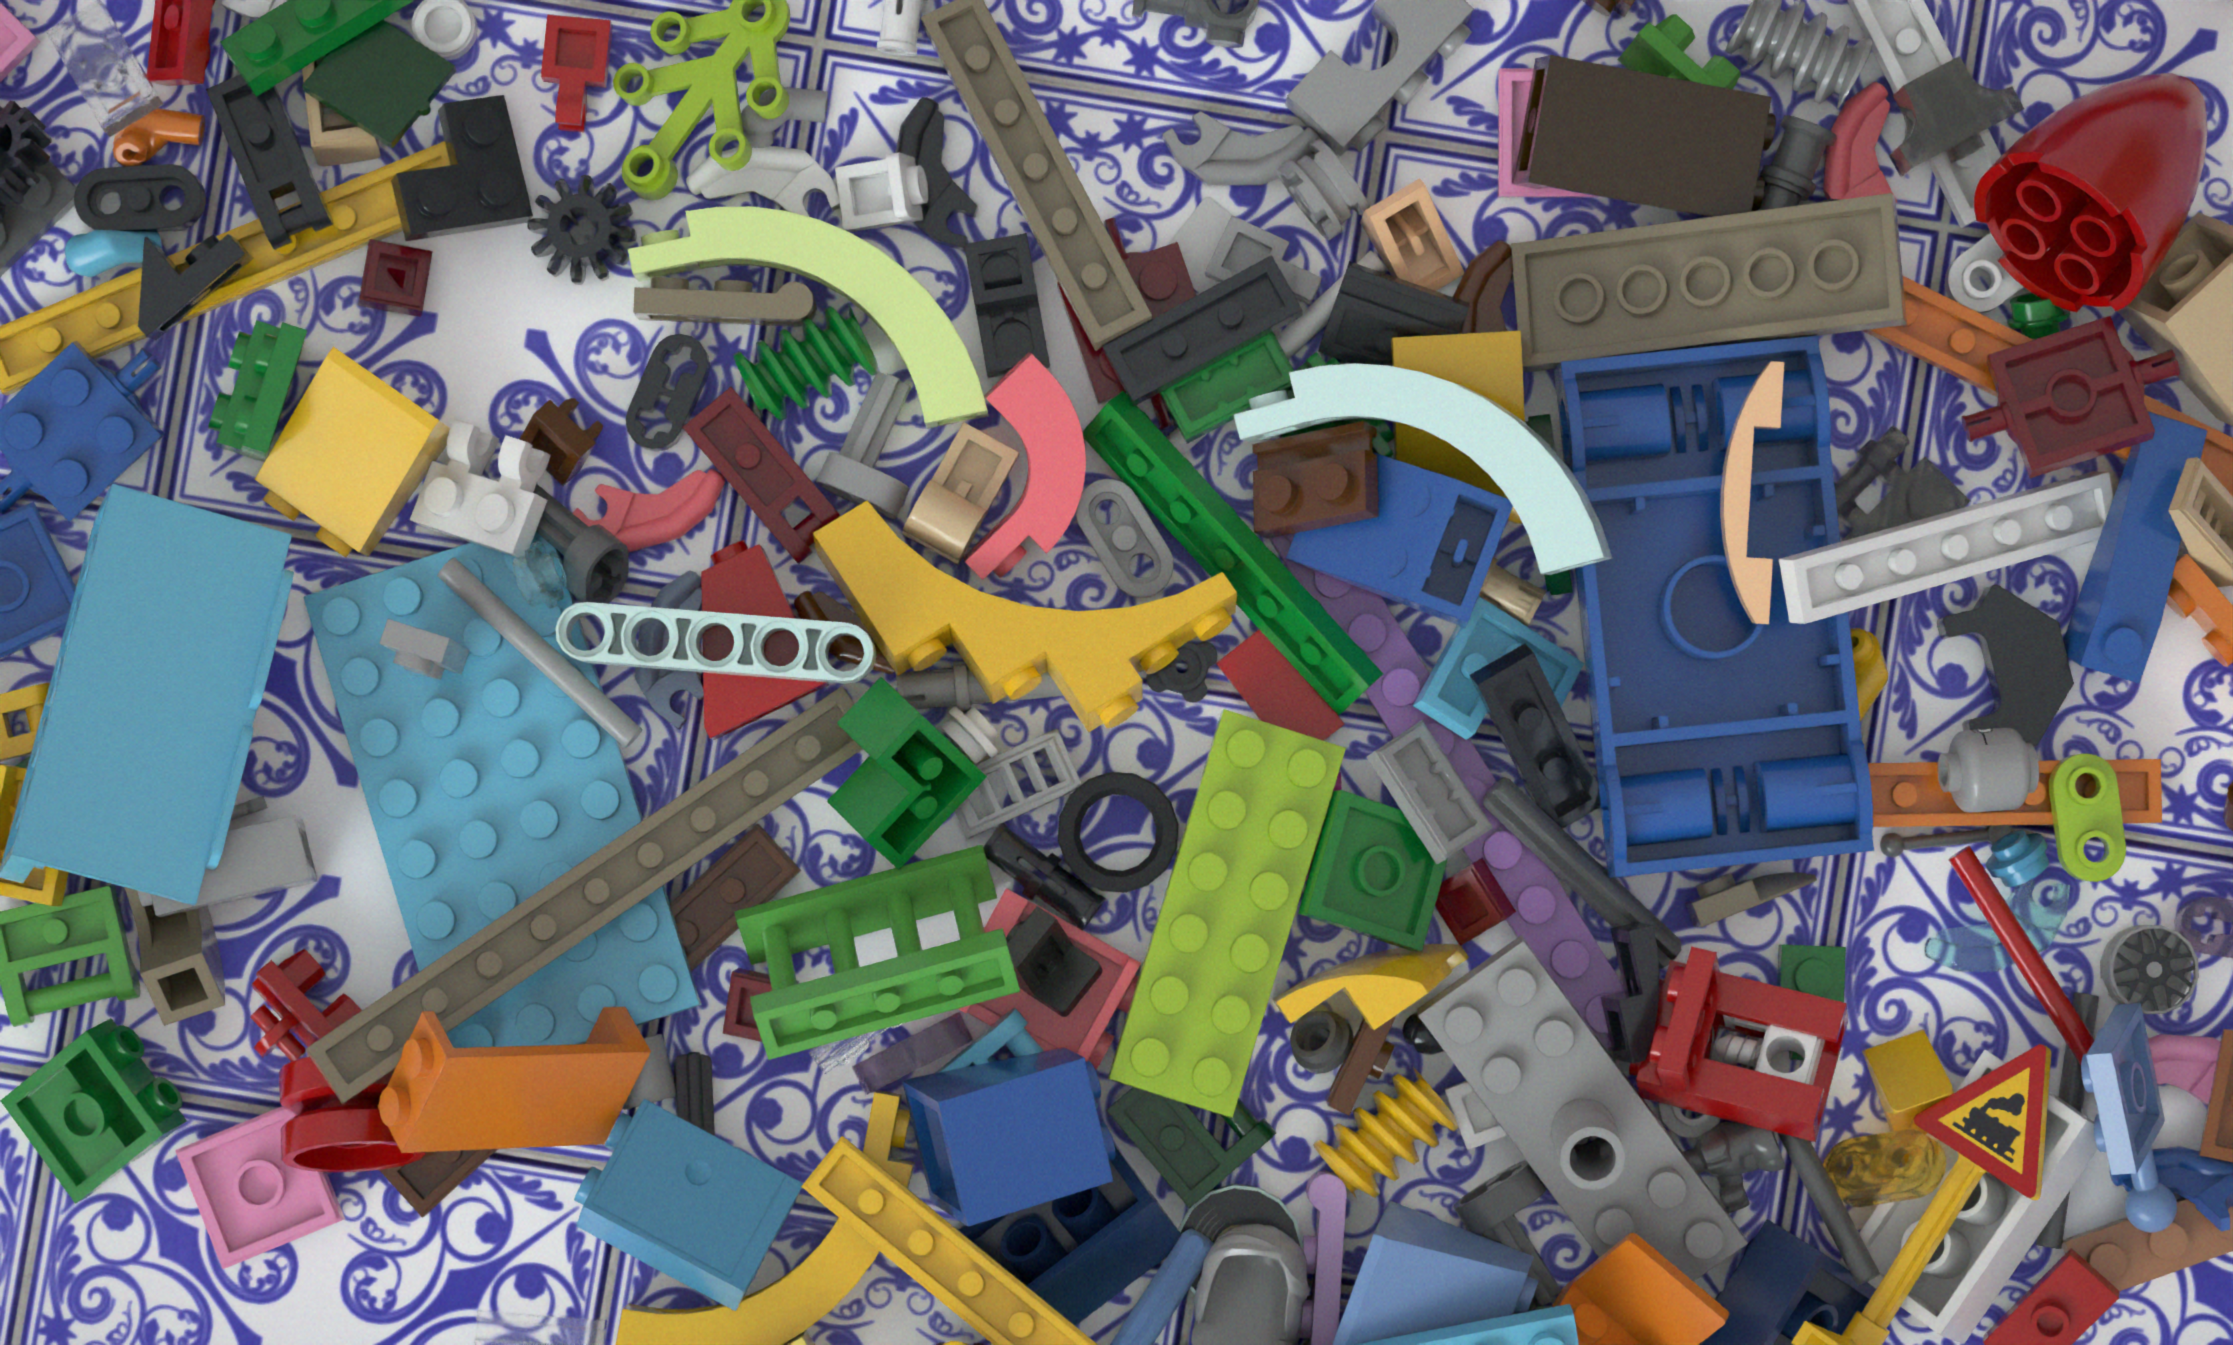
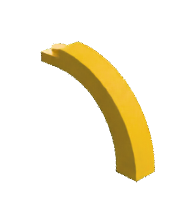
M876 1090L873 1096L863 1152L906 1188H909L915 1162L890 1157L892 1146L903 1149L905 1147L910 1122L909 1110L900 1109L902 1094ZM838 1218L821 1244L803 1262L770 1285L744 1296L736 1311L723 1304L688 1309H664L628 1303L622 1309L616 1345H783L806 1331L829 1313L855 1287L880 1251Z

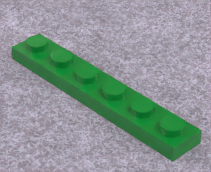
M1124 391L1120 392L1102 408L1082 431L1083 438L1211 577L1221 572L1225 574L1237 592L1236 605L1339 716L1383 675L1382 671L1325 611L1320 602L1313 598L1290 573L1279 558L1245 524L1235 510L1199 474L1192 463L1153 424L1148 415L1137 405L1133 406Z

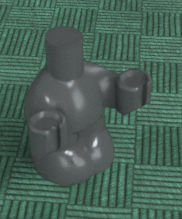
M1722 1122L1699 1137L1694 1148L1683 1151L1698 1173L1706 1171L1717 1178L1722 1188L1719 1190V1194L1728 1213L1750 1205L1743 1186V1173L1752 1172L1759 1168L1768 1172L1786 1168L1773 1131L1738 1122Z

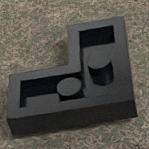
M498 95L443 103L438 110V115L450 165L397 173L391 180L405 242L527 223L533 217L505 96Z

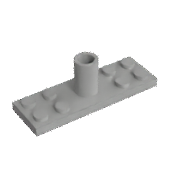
M1522 935L1417 1009L1419 1018L1599 1258L1629 1233H1636L1694 1282L1748 1244L1740 1228ZM1586 1137H1598L1595 1141L1589 1144H1576L1579 1140Z

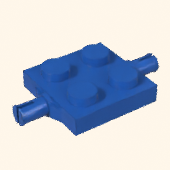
M74 341L0 409V451L5 455L8 465L12 469L0 481V497L10 488L12 489L0 501V513L6 514L7 510L31 489L33 492L44 496L70 522L165 435L143 411L138 396L135 393L145 381L162 368L160 363L153 359L135 374V371L152 356L150 352L141 348L140 352L116 373L98 364L78 341Z

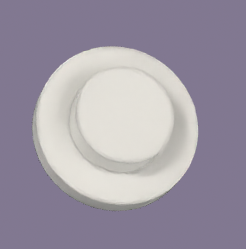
M954 706L948 712L951 719L941 727V730L974 765L986 755L992 759L998 753L991 741L999 733L976 708L972 707L964 714Z

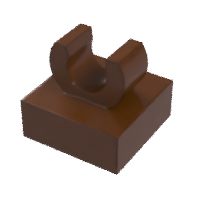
M575 398L563 401L559 407L551 400L547 401L532 415L519 440L530 443L532 448L551 455L545 470L562 486L580 472L603 429V425L598 420L590 428L582 430L570 419L579 404Z

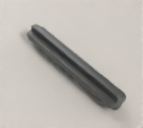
M1503 777L1488 789L1483 797L1484 807L1613 928L1634 922L1653 925L1658 950L1659 969L1668 966L1670 960H1675L1682 950L1680 939L1614 877L1608 878L1607 870L1509 778Z

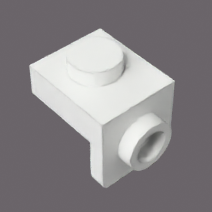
M899 152L887 154L886 159L835 167L843 230L855 232L923 220L921 204L928 202V184L922 166H916L915 157Z

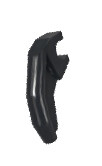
M922 97L901 123L895 153L900 152L915 157L916 166H922L927 179L928 202L921 204L923 220L912 223L936 243L965 251L964 244H967L968 237L951 232L947 227V222L955 213H964L975 218L978 206L952 180L942 164L944 116L941 112L937 111L939 104L931 98Z

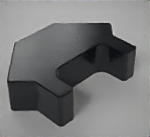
M1995 584L1985 588L1973 610L1939 618L1936 622L1939 636L1942 639L1968 634L1974 636L1979 641L1994 699V706L1989 714L1965 720L1962 723L1963 731L2013 728L2022 736L2024 742H2031L2033 746H2037L2074 685L2059 622Z

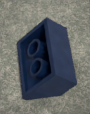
M1115 1143L1116 1156L1114 1160L1109 1161L1113 1177L1112 1182L969 1227L964 1225L959 1229L961 1233L1075 1326L1165 1259L1181 1236L1180 1231Z
M1767 1219L1757 1236L1747 1245L1743 1259L1725 1288L1715 1297V1300L1729 1311L1726 1323L1699 1345H1794L1791 1342L1804 1321L1842 1335L1857 1311L1862 1313L1876 1288L1868 1282L1857 1286L1847 1268Z

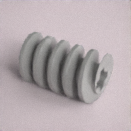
M1752 0L1729 40L1725 52L1732 54L1746 42L1749 43L1748 65L1754 67L1767 55L1773 57L1770 71L1771 78L1777 79L1791 67L1795 69L1792 85L1794 91L1798 92L1810 81L1814 80L1817 82L1814 102L1820 105L1835 92L1839 94L1838 110L1870 56L1872 40L1864 37L1851 49L1848 48L1850 28L1845 24L1838 27L1829 36H1826L1825 31L1828 17L1823 12L1818 13L1806 24L1803 23L1805 2L1802 0L1795 1L1785 11L1780 10L1782 0Z

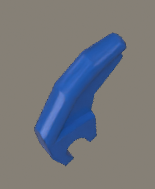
M2183 1146L2152 1149L2159 1179L2158 1182L2167 1186L2172 1193H2177L2194 1203L2196 1209L2220 1231L2230 1230L2228 1209L2233 1206V1162L2198 1155V1150ZM2109 1171L2114 1185H2123L2127 1192L2134 1187L2131 1174L2111 1175V1171Z

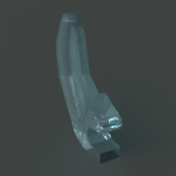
M2034 880L2016 886L2006 900V903L2039 953L2048 949L2067 916L2070 885L2053 883L2052 901L2045 907L2038 906L2033 900ZM1988 921L1981 925L1941 929L1937 931L1935 938L1929 937L1924 945V954L1927 958L1956 972H1998L2015 964Z

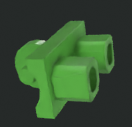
M1671 14L1656 26L1648 22L1617 59L1628 70L1733 89L1741 76L1740 70L1724 56L1714 55L1703 68L1688 57L1684 51L1696 37L1693 29L1677 14Z

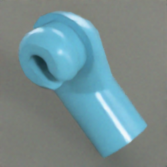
M94 230L87 234H77L71 237L65 246L66 263L74 273L81 276L94 277L123 263H142L145 237L154 240L162 249L161 237L157 231Z

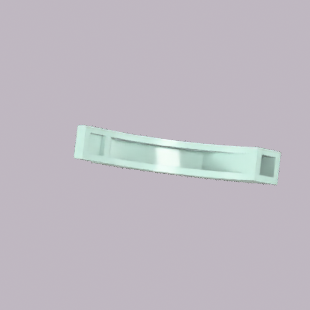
M1356 363L1326 365L1289 372L1295 398L1288 399L1286 390L1263 394L1249 399L1251 410L1234 414L1240 440L1256 442L1310 426L1339 420H1388L1422 429L1447 441L1465 453L1485 470L1502 489L1517 511L1528 533L1540 574L1552 575L1612 559L1601 523L1586 493L1569 467L1550 445L1524 421L1495 401L1465 386L1423 372L1389 365Z

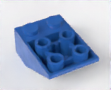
M1374 453L1377 455L1379 517L1295 533L1286 560L1466 628L1513 505L1507 498L1460 480Z

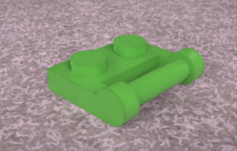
M115 885L64 896L62 906L34 903L0 911V985L7 1014L13 1027L33 1023L36 1015L117 996L120 1002L140 997L139 978L131 958ZM106 953L110 972L31 991L26 987L24 972Z

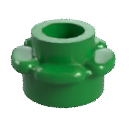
M2030 292L2010 300L2012 318L2007 320V324L2011 328L2021 329L2023 335L2031 339H2037L2060 332L2059 322L2067 320L2071 312L2053 305L2050 299H2041Z

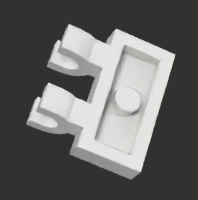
M454 419L447 437L449 463L444 465L435 461L431 462L410 520L423 527L525 560L548 501L533 493L537 481L543 475L551 455L532 448V445L526 441L505 435L498 456V467L501 474L499 482L482 477L486 464L495 452L499 438L481 432L480 428L475 425Z

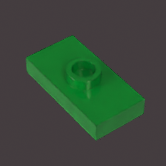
M1272 332L1159 394L1183 439L1188 444L1234 420V414L1251 410L1249 399L1275 391L1286 390L1288 392L1292 390L1289 372H1294L1275 334Z

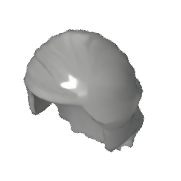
M1241 1225L1218 1237L1203 1261L1201 1278L1195 1292V1323L1191 1337L1192 1345H1298L1301 1334L1303 1305L1310 1292L1307 1284V1260L1302 1248L1287 1234L1271 1225Z

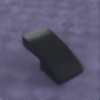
M1027 233L964 244L987 377L992 378L1005 375L1029 351L1045 368H1049L1050 363Z
M1634 922L1610 928L1624 991L1600 997L1614 1059L1629 1063L1646 1060L1653 1038L1659 1002V961L1654 927L1651 924Z

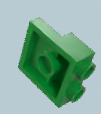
M256 320L252 335L239 331L228 364V368L239 371L232 395L219 392L208 425L209 429L219 432L216 447L265 462L298 364L307 330L282 322L281 328Z
M112 1018L85 1031L0 1100L75 1204L90 1196L131 1162L144 1156L187 1122L179 1111L182 1107V1097L176 1086L166 1078L154 1077L141 1059L144 1055V1045L140 1037L127 1026H117Z

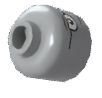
M2013 728L1960 731L1952 739L1948 753H1942L1938 759L1937 771L1940 787L1943 792H1951L1954 802L1964 812L2015 810L2021 807L2028 793H2034L2037 789L2039 763L2036 750L2031 742H2024L2022 736Z

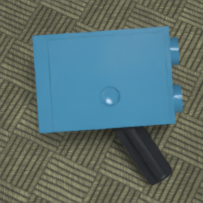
M689 1052L688 1054L677 1056L674 1060L676 1115L646 1099H643L633 1117L625 1113L620 1115L604 1146L613 1151L603 1171L594 1166L590 1168L575 1195L574 1201L583 1205L576 1227L736 1311L791 1212L803 1183L715 1136L712 1060L709 1056L700 1054V1052Z

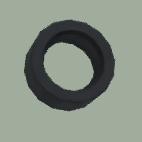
M1108 772L1088 779L1070 794L1059 816L1058 842L1065 863L1081 881L1101 891L1127 893L1148 886L1167 869L1177 849L1179 824L1171 801L1155 783L1135 773ZM1113 794L1128 795L1142 802L1151 812L1156 826L1155 844L1149 856L1139 865L1123 871L1108 870L1094 863L1084 851L1080 839L1081 822L1088 808L1099 799Z

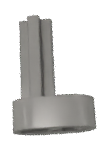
M878 371L839 454L829 452L816 479V483L820 487L856 505H860L868 500L879 515L892 519L897 518L910 488L901 481L874 469L909 394L911 389L909 384L900 381L899 378L887 373L886 375Z

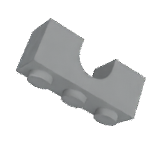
M1377 0L1374 3L1371 14L1390 32L1395 44V55L1379 69L1363 71L1349 66L1336 53L1330 50L1287 95L1285 106L1307 127L1314 129L1319 138L1340 157L1351 145L1361 152L1386 125L1378 116L1395 99L1403 106L1407 104L1428 81L1429 77L1422 72L1427 64L1438 53L1448 60L1469 38L1472 31L1465 24L1470 20L1474 8L1465 0Z

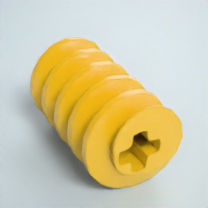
M1414 1067L1413 1069L1417 1077L1416 1082L1407 1079L1399 1073L1392 1077L1397 1098L1394 1099L1380 1090L1372 1094L1378 1114L1373 1115L1361 1107H1356L1352 1111L1359 1130L1354 1132L1340 1123L1333 1127L1339 1145L1336 1149L1321 1140H1317L1313 1144L1315 1150L1343 1181L1356 1199L1355 1191L1357 1189L1374 1198L1380 1194L1374 1176L1377 1172L1394 1182L1400 1178L1394 1161L1396 1156L1403 1158L1413 1165L1419 1162L1420 1159L1414 1145L1416 1139L1432 1148L1438 1146L1439 1141L1433 1127L1435 1123H1439L1453 1132L1459 1128L1454 1114Z

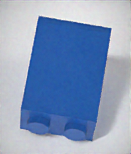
M1065 1047L918 1076L902 1081L931 1203L968 1227L1113 1181L1109 1161L1115 1159V1146L1107 1125L1099 1122L1095 1099L1101 1097V1087L1097 1072L1090 1061L1085 1062L1084 1057Z

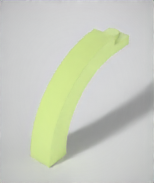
M752 206L712 207L685 211L690 232L689 237L680 238L678 230L659 231L642 236V246L628 249L632 273L638 282L712 267L757 266L797 274L820 283L845 297L862 310L894 345L915 384L927 429L989 416L979 377L971 358L944 311L930 293L905 268L877 247L846 230L819 219L784 210Z

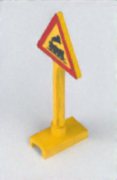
M2043 1044L2036 1045L1914 1117L1915 1125L1955 1150L1959 1155L1958 1160L1862 1313L1859 1311L1855 1313L1842 1335L1804 1321L1791 1342L1792 1344L1883 1345L1890 1333L1887 1327L1983 1174L1989 1172L2031 1200L2036 1201L2041 1197L2051 1065L2050 1048Z

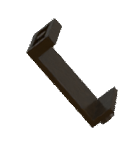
M1554 55L1535 58L1513 185L1535 189L1550 187L1706 217L1758 211L1764 195V178L1758 176L1762 151H1767L1770 148L1776 126L1775 115L1769 113L1772 97Z

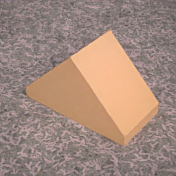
M1420 178L1364 211L1360 224L1391 276L1437 291L1464 275L1465 272L1427 187Z

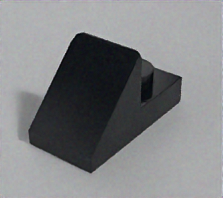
M230 234L220 241L215 235H212L197 245L186 256L185 260L190 267L181 272L154 240L145 237L138 320L139 329L146 337L153 340L159 339L254 258Z

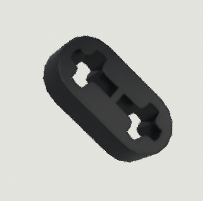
M684 334L670 335L657 344L628 407L625 419L627 432L633 441L645 450L654 452L665 451L678 443L685 431L682 427L689 422L710 371L709 355L702 344L692 336ZM683 347L692 349L690 359L698 365L694 375L683 373L674 391L666 388L672 370L664 363V358L668 353L678 355ZM662 395L671 398L665 410L666 419L673 423L669 433L658 431L653 439L645 438L646 427L638 421L639 416L643 411L653 413L657 409Z

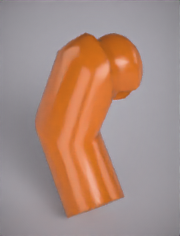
M154 107L146 108L126 123L115 135L112 149L113 156L124 167L141 166L168 142L201 146L205 133V116L203 114Z

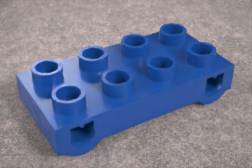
M1818 336L1560 362L1554 369L1563 461L1586 493L1601 523L1612 559L1575 568L1608 878L1874 851L1872 790L1868 761L1861 734L1849 614L1845 612L1806 624L1790 623L1779 559L1841 542L1830 449L1831 418L1829 395ZM1774 361L1784 362L1781 428L1777 430L1754 428L1747 557L1773 559L1769 624H1755L1751 622L1740 602L1726 561L1720 517L1721 485L1726 451L1736 418L1755 380L1766 365Z

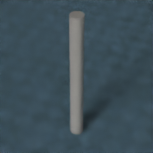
M455 557L442 567L437 577L624 748L629 747L643 731L638 724Z

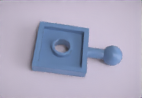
M2141 1003L2115 1005L2103 1027L2098 1030L2096 1039L2089 1051L2082 1057V1081L2088 1093L2094 1092L2098 1114H2096L2094 1119L2095 1142L2100 1152H2107L2111 1175L2131 1174L2134 1187L2129 1191L2125 1200L2126 1216L2137 1229L2148 1233H2155L2170 1226L2177 1213V1202L2174 1194L2167 1186L2158 1182L2159 1179L2152 1150V1144L2165 1122Z

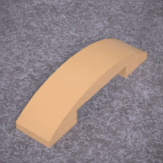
M1774 361L1768 363L1755 380L1736 418L1726 451L1721 485L1720 517L1726 561L1740 602L1751 622L1755 624H1769L1773 559L1747 557L1754 428L1775 430L1781 428L1784 362Z

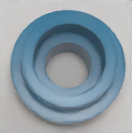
M2024 830L2013 831L2001 837L1992 845L1991 851L1993 854L1987 860L1986 868L1992 877L2000 878L2006 887L2024 884L2042 873L2049 865V859L2045 854L2047 843L2039 833L2026 834Z

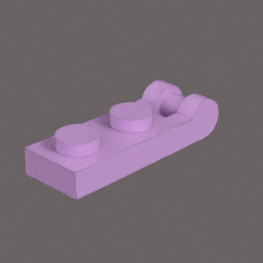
M1324 1170L1311 1175L1305 1188L1306 1196L1317 1209L1315 1236L1304 1235L1302 1249L1306 1255L1307 1274H1313L1311 1300H1305L1303 1305L1300 1338L1309 1339L1308 1345H1332L1339 1326L1347 1192L1343 1181L1335 1173Z

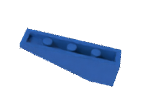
M2149 411L2148 413L2155 429L2154 437L2151 440L2131 447L2063 639L2067 657L2080 666L2140 684L2161 625L2181 542L2179 531L2168 510L2187 458L2198 457L2201 459L2207 430Z

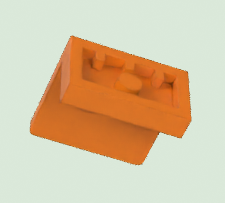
M1629 1233L1566 1284L1552 1307L1566 1304L1571 1305L1579 1345H1699L1721 1328L1729 1317V1311L1636 1233Z

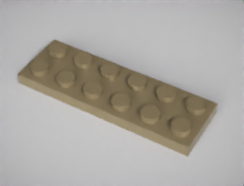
M1892 193L1511 244L1517 329L1521 331L1522 364L1525 372L1555 369L1562 361L1821 336L1907 325L1896 199Z

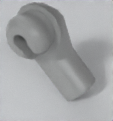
M785 87L789 94V105L781 116L774 119L760 117L747 105L741 112L744 136L749 140L752 148H765L773 144L774 130L778 129L788 119L825 123L828 91ZM769 89L763 93L759 99V105L767 106L771 104L776 98V89Z

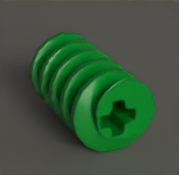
M849 303V318L847 319L831 306L825 309L826 329L821 330L808 317L802 320L804 340L800 342L788 330L783 329L779 331L781 351L777 353L763 340L756 342L758 362L755 364L739 351L733 354L734 361L762 417V410L766 408L778 420L786 419L785 398L790 397L803 410L808 408L810 405L808 387L813 386L826 399L831 397V376L834 374L848 387L855 385L854 364L858 363L872 376L878 373V363Z

